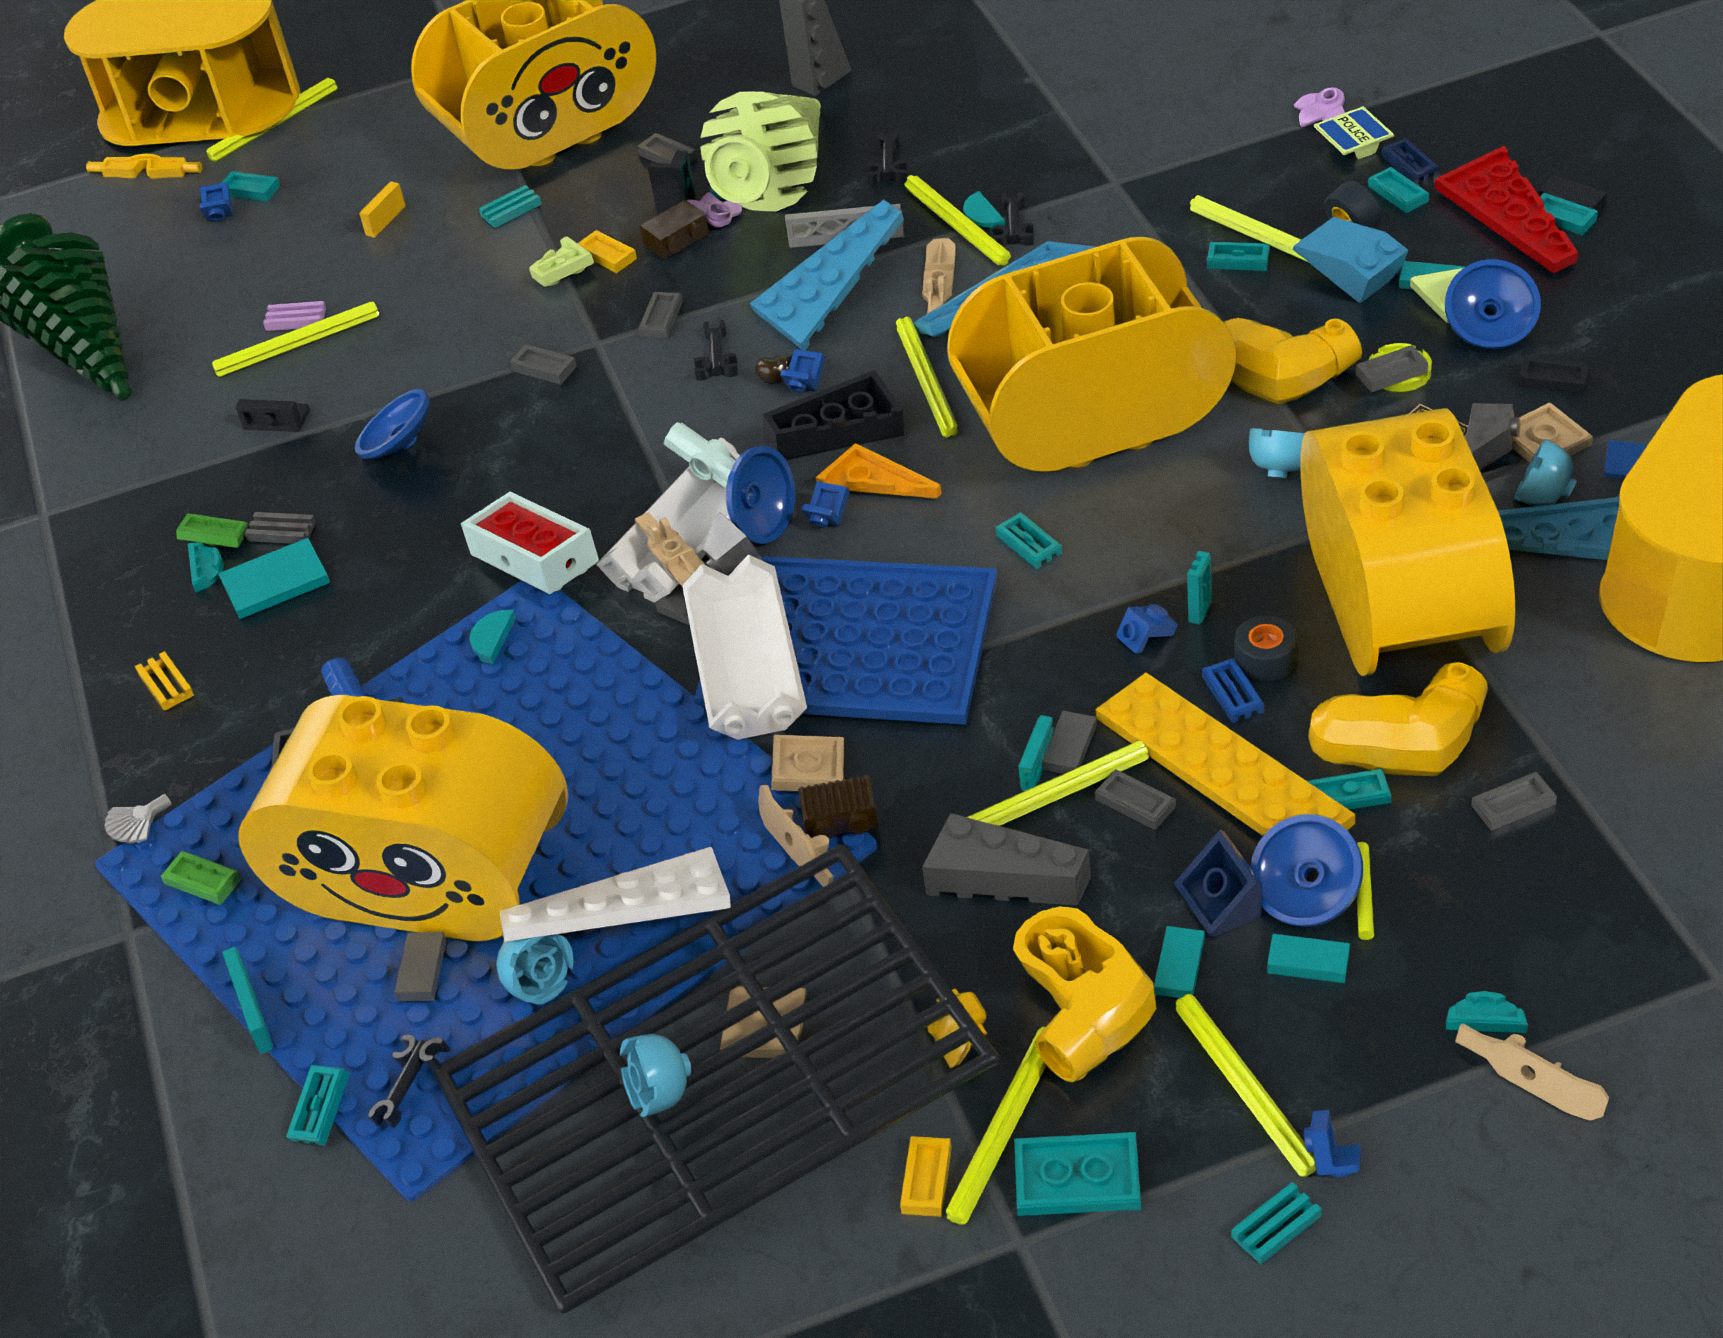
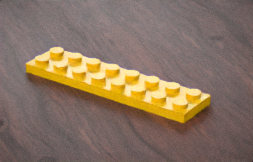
M1144 673L1095 709L1097 720L1131 744L1136 741H1143L1151 758L1262 836L1277 823L1287 818L1304 814H1314L1330 818L1342 825L1346 830L1355 825V814L1148 673Z

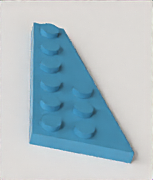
M883 199L750 303L753 311L805 351L810 345L809 339L814 332H820L824 327L825 323L823 320L830 311L837 310L861 278L859 273L864 266L871 265L875 259L874 253L882 245H886L902 224L904 218L901 211Z
M1047 241L913 322L917 333L930 335L931 337L943 335L950 329L952 321L962 303L974 290L985 282L1003 274L1095 248V246Z
M1619 497L1499 510L1509 550L1608 560L1619 509Z

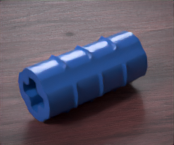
M334 658L323 665L321 673L332 696H365L364 690L359 684V679L355 676L354 669L351 668L348 660Z

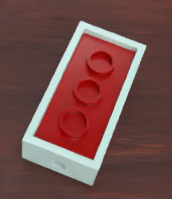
M508 492L461 523L471 555L548 594L560 590L563 585L576 576L585 573L588 568L599 562L589 528L512 492Z

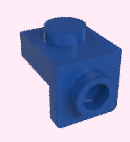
M227 182L200 187L202 203L199 206L206 221H220L225 217L233 216L230 188Z
M794 349L789 369L782 370L780 376L792 391L803 393L805 390L817 391L826 358L823 353Z
M817 481L810 505L803 504L801 511L808 518L809 523L820 528H827L828 525L839 527L850 491L845 486Z
M1158 605L1128 607L1116 636L1134 653H1142L1149 637L1173 636L1178 624L1168 616V612Z
M1330 1110L1313 1111L1311 1127L1304 1129V1138L1307 1153L1314 1152L1317 1174L1344 1177L1351 1173L1359 1172L1362 1156L1361 1146H1336Z

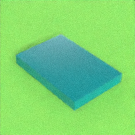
M308 538L218 573L239 619L330 583L328 575Z
M1136 1132L1014 1139L1018 1216L1141 1210Z

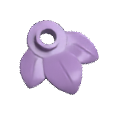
M1334 87L1326 88L1320 93H1310L1298 99L1294 107L1301 110L1299 113L1300 126L1305 127L1320 120L1325 121L1344 114L1343 104L1345 97L1342 90Z
M710 192L706 193L700 201L687 200L691 205L693 204L701 211H704L706 221L713 227L719 228L728 225L732 217L742 212V205H739L741 203H733L728 200L721 202Z

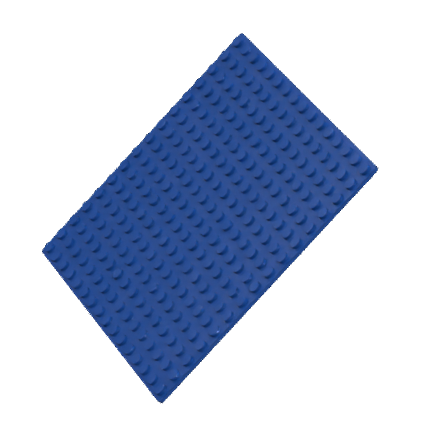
M520 581L361 686L365 696L378 700L388 701L402 697L407 704L434 705L444 709L480 713L494 717L516 727L533 738L556 761L567 783L568 804L561 820L553 828L542 834L517 889L520 905L708 847H712L730 894V904L799 867L764 826L759 812V788L762 785H768L773 799L783 810L791 809L793 811L792 821L799 825L806 835L799 791L771 790L773 758L748 738L737 740L709 728L706 708L695 704L694 695L561 590L548 594L524 581ZM500 610H514L516 619L494 664L482 662L479 656L473 652L469 639L471 629L480 619L490 613ZM273 744L152 823L147 840L129 844L123 842L95 862L98 872L250 1033L222 953L233 947L238 949L273 1043L272 1050L267 1052L302 1089L311 1065L343 1068L350 1073L333 1123L405 1200L410 1202L415 1201L472 1158L475 1153L433 1075L434 1070H430L424 1063L399 1106L402 1118L395 1128H391L384 1119L380 1126H376L368 1117L371 1108L377 1102L386 1099L403 1069L391 1056L393 1052H403L408 1048L401 1040L403 1035H413L417 1041H428L434 1037L442 1038L451 1049L449 1052H439L434 1056L441 1064L719 911L714 910L576 931V934L567 940L572 947L574 959L573 968H568L567 974L564 977V980L568 982L565 988L553 1000L544 1004L524 1002L510 994L502 985L498 977L496 962L498 952L504 943L503 936L486 941H468L445 937L447 942L435 1000L398 1001L394 992L407 933L417 932L330 919L304 911L287 902L265 885L250 868L242 854L238 839L239 828L271 771ZM850 832L834 835L830 838L827 850L843 844L847 846L858 863H860L877 849L876 839L867 832L862 834ZM185 851L239 871L242 880L224 902L219 905L165 885L161 875L180 852ZM840 862L827 868L834 876L833 881L846 873ZM812 876L722 927L729 938H732L821 889L823 886ZM707 934L588 1001L597 1013L716 947V944L710 935ZM747 946L746 948L740 950L739 953L743 952V951H744L745 949H747L749 946ZM725 959L605 1025L604 1027L609 1036L613 1039L669 1008L727 964V961ZM573 1008L453 1074L452 1077L458 1089L579 1023L582 1019L576 1009ZM591 1034L473 1098L466 1102L472 1115L475 1116L598 1046ZM322 1075L316 1095L319 1093L324 1075ZM574 1079L482 1129L481 1132L487 1143L493 1142Z

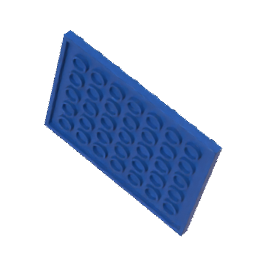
M761 556L762 561L775 566L807 709L802 714L966 725L998 579L997 568ZM699 680L694 700L695 704L706 708L701 681Z

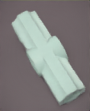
M677 422L665 437L664 445L688 461L691 470L698 478L702 480L712 478L726 488L729 473L736 460L731 458L728 448L717 439L707 441L685 424Z

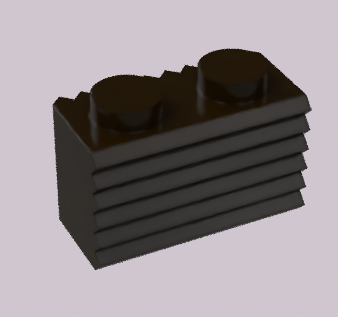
M687 200L640 225L643 244L663 259H667L668 256L671 257L672 254L680 252L686 246L689 247L691 243L694 244L695 241L703 239L704 235L707 236L709 233L704 211H701L693 204L691 205Z
M865 775L863 778L858 776L856 779L851 777L849 780H836L834 783L831 781L827 784L822 782L820 785H808L806 788L801 786L798 789L806 835L808 834L810 838L824 835L830 839L834 835L850 832L862 834L869 829L879 827L870 776Z

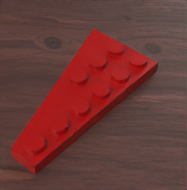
M1505 146L1435 179L1436 190L1553 274L1577 262L1578 251L1565 232L1557 228L1554 216L1546 212L1544 202L1529 180L1521 176L1518 171L1519 166L1515 160H1510Z

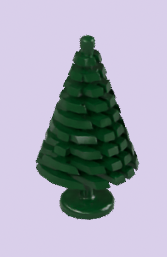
M33 213L19 214L0 224V297H2L0 298V321L10 326L11 329L26 339H32L35 345L47 351L67 366L73 367L78 373L92 383H96L104 391L112 392L118 400L122 401L129 398L132 394V389L125 381V379H129L128 370L124 362L122 340L119 338L120 330L119 327H116L117 318L116 315H113L116 314L113 303H110L113 302V297L109 292L111 287L108 281L103 251H86L99 250V244L89 236L73 232L53 234L49 222L43 216Z

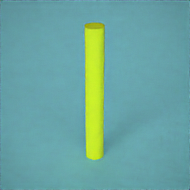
M1358 842L1357 845L1363 860V878L1356 895L1358 934L1360 939L1370 940L1374 937L1369 845L1365 842Z

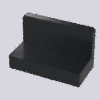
M677 150L670 164H649L648 172L657 212H665L684 200H695L696 194L688 151Z
M239 399L235 406L244 430L300 432L310 411L308 404H300L295 401Z

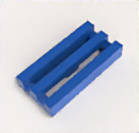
M1234 658L1202 668V678L1231 723L1237 722L1238 716L1241 715L1244 719L1251 717L1252 711H1256L1257 714L1264 712V703ZM1228 669L1230 671L1233 678L1235 679V681L1249 701L1248 703L1244 702V700L1238 693L1236 686L1234 685L1232 680L1229 679L1224 670ZM1214 673H1215V674L1217 675V677L1219 678L1220 682L1222 683V685L1224 686V688L1226 689V691H1227L1228 694L1230 695V697H1231V699L1233 700V702L1235 703L1236 707L1234 706V704L1232 703V701L1230 700V698H1229L1228 695L1226 694L1225 690L1223 689V687L1221 686V684L1219 683V681H1218L1217 678L1215 677Z

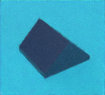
M1219 830L1174 882V885L1203 927L1213 937L1262 917V882L1227 834Z

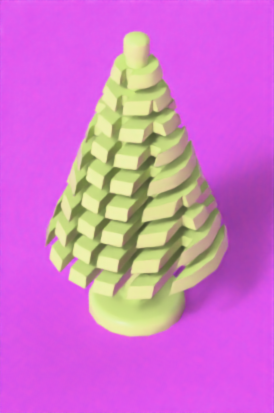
M738 92L721 100L709 113L730 108L734 109L717 116L716 119L704 122L701 138L725 133L723 137H718L712 140L711 143L700 146L702 161L705 160L706 177L712 189L723 199L733 203H741L739 205L749 210L776 212L797 203L807 190H803V186L792 188L793 185L813 182L817 168L816 159L818 156L821 109L819 101L814 98L777 95L769 92Z

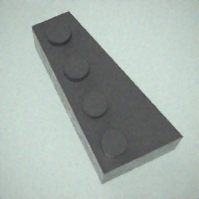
M779 0L792 86L816 96L852 71L825 0Z
M952 813L922 866L925 891L928 896H940V892L957 893L958 898H973V894L994 895L995 900L1009 901L1013 897H1026L1032 903L1078 906L1091 879L1088 849Z

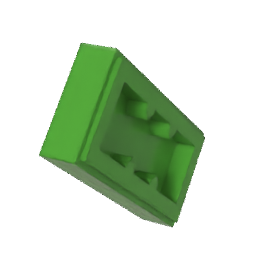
M188 513L176 529L177 539L201 542L210 546L221 545L238 548L245 538L248 523Z
M181 851L161 875L165 885L219 905L224 902L242 880L239 871L185 851Z

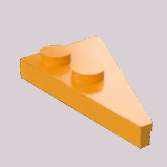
M856 443L816 477V482L845 486L849 491L936 499L942 494L941 484Z

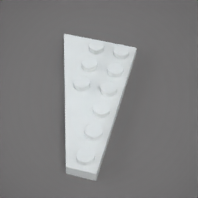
M708 847L525 904L516 905L499 912L504 942L721 910L731 908L730 894L712 847Z

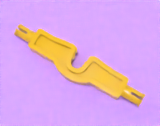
M138 154L131 157H106L103 162L88 161L86 169L88 173L102 172L103 177L136 178L143 169H146L147 176L154 179L183 177L185 173H201L202 164L201 162H186L184 157H160L156 154Z

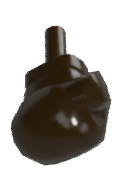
M793 354L787 357L776 355L773 358L759 359L755 366L757 376L769 384L780 383L783 380L780 376L782 370L789 369Z

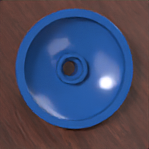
M1498 259L1477 261L1463 268L1452 279L1445 296V313L1453 331L1465 342L1483 349H1503L1522 341L1536 325L1541 309L1539 290L1531 276L1519 266ZM1492 309L1495 315L1489 316L1484 310Z
M414 389L388 403L364 427L356 441L355 452L363 459H376L392 455L401 449H407L412 446L417 440V434L422 429L429 411L428 394L422 389Z
M755 446L747 449L738 457L729 473L726 485V506L731 522L748 537L751 543H770L783 534L791 520L795 504V484L790 466L781 453L771 447Z
M1314 814L1293 816L1274 825L1258 842L1250 864L1251 869L1262 882V907L1277 920L1297 927L1318 926L1341 915L1358 894L1363 878L1362 855L1352 835L1336 821ZM1313 871H1318L1317 880L1308 882V875Z

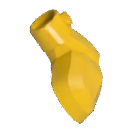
M1235 318L1224 322L1233 337L1236 348V364L1231 381L1244 391L1277 405L1297 400L1316 390L1329 379L1336 378L1362 356V348L1358 336L1346 322L1340 319H1330L1324 326L1311 330L1307 335L1295 337L1290 333L1253 320Z
M1456 662L1445 664L1441 667L1424 689L1423 694L1417 698L1408 695L1365 696L1348 694L1334 696L1319 704L1312 713L1308 734L1312 751L1324 761L1335 764L1355 765L1370 770L1382 769L1383 773L1391 775L1437 776L1458 758L1470 740L1473 726L1478 721L1487 694V681L1473 667Z
M1059 906L1040 911L1026 920L1016 932L1013 946L1015 954L1027 973L1052 994L1061 1008L1059 1013L1035 1039L1036 1049L1045 1064L1061 1079L1067 1082L1081 1080L1089 1071L1104 1062L1108 1055L1128 1044L1148 1023L1156 1010L1153 981L1118 940L1095 926L1088 915L1077 908Z

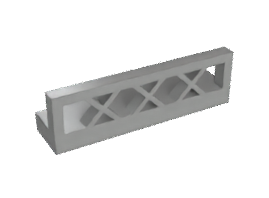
M891 204L902 213L900 204ZM874 206L785 215L789 247L827 244ZM903 222L891 238L904 237Z

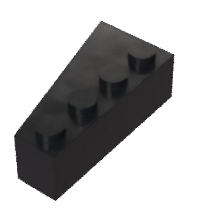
M875 370L762 414L766 442L769 447L781 453L785 459L853 446L855 443L863 444L904 436L903 409Z

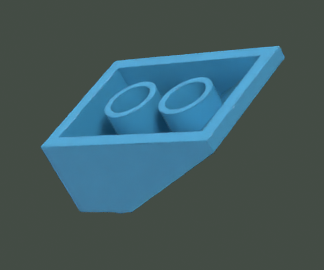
M1336 217L1331 218L1293 247L1296 253L1359 303H1362L1400 274L1408 253L1407 248L1386 232Z

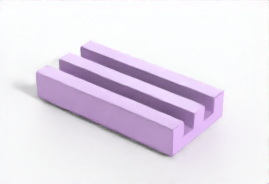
M324 301L268 305V312H266V319H264L263 324L266 331L299 329L323 320L326 306Z

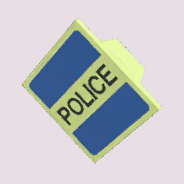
M1364 106L1314 124V127L1343 155L1355 152L1357 159L1375 154L1380 142L1394 137V134Z

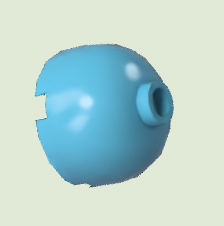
M1250 428L1249 453L1252 461L1258 467L1268 469V476L1287 478L1288 472L1300 470L1301 445L1305 433Z
M1544 439L1533 456L1524 479L1520 482L1513 499L1535 507L1555 504L1561 496L1568 498L1577 480L1571 478L1574 465L1567 451L1557 444Z
M560 934L504 942L498 952L496 962L499 980L510 994L524 1002L544 1004L553 1000L565 988L568 982L564 980V977L567 974V969L573 968L572 947L567 939Z
M656 1034L639 1035L622 1041L620 1056L627 1055L628 1066L621 1068L625 1089L633 1108L639 1109L642 1106L643 1111L640 1116L646 1117L673 1107L682 1098L687 1084V1077L691 1075V1065L688 1056L685 1053H680L672 1041Z

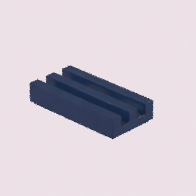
M1407 138L1382 147V157L1415 184L1419 183V178L1424 181L1429 179V174L1433 177L1439 174V166Z

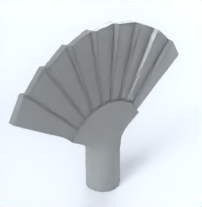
M163 794L144 806L113 807L105 818L104 826L106 832L113 840L119 842H127L129 844L145 841L148 839L154 816L170 807L172 803L167 795Z

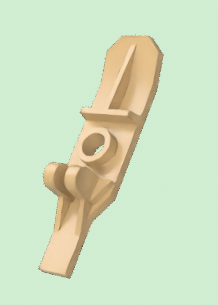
M949 238L933 239L926 245L922 296L928 302L927 314L943 305L952 296L956 245Z
M649 512L635 518L637 525L648 536V549L680 585H683L701 564L705 565L694 549L690 548L681 538L679 533L671 529L666 517L660 519L659 523Z
M768 785L760 786L758 803L764 826L798 866L828 851V837L819 835L810 838L808 834L805 835L802 828L792 821L793 811L791 809L783 810L773 799ZM828 869L814 875L823 887L833 882L834 876Z
M1465 1024L1460 1025L1455 1042L1486 1058L1498 1075L1566 1113L1589 1121L1603 1117L1609 1096L1601 1085L1580 1079L1561 1068L1562 1063L1552 1064L1525 1049L1526 1040L1521 1035L1513 1034L1503 1041L1483 1035ZM1528 1066L1533 1068L1535 1074L1529 1070Z

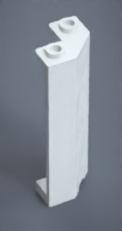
M719 438L718 440L728 448L731 458L737 460L740 455L734 446L724 438ZM690 466L645 512H649L658 523L660 519L666 517L671 529L679 533L689 547L694 549L700 559L706 555L703 546L715 516L721 512L730 520L726 506V488L712 478L709 480L698 478ZM635 523L596 565L618 588L627 592L634 588L644 592L645 599L657 602L662 597L670 594L679 583L648 549V536Z
M749 554L729 576L701 564L682 587L709 728L737 740L786 730L807 709L775 566Z

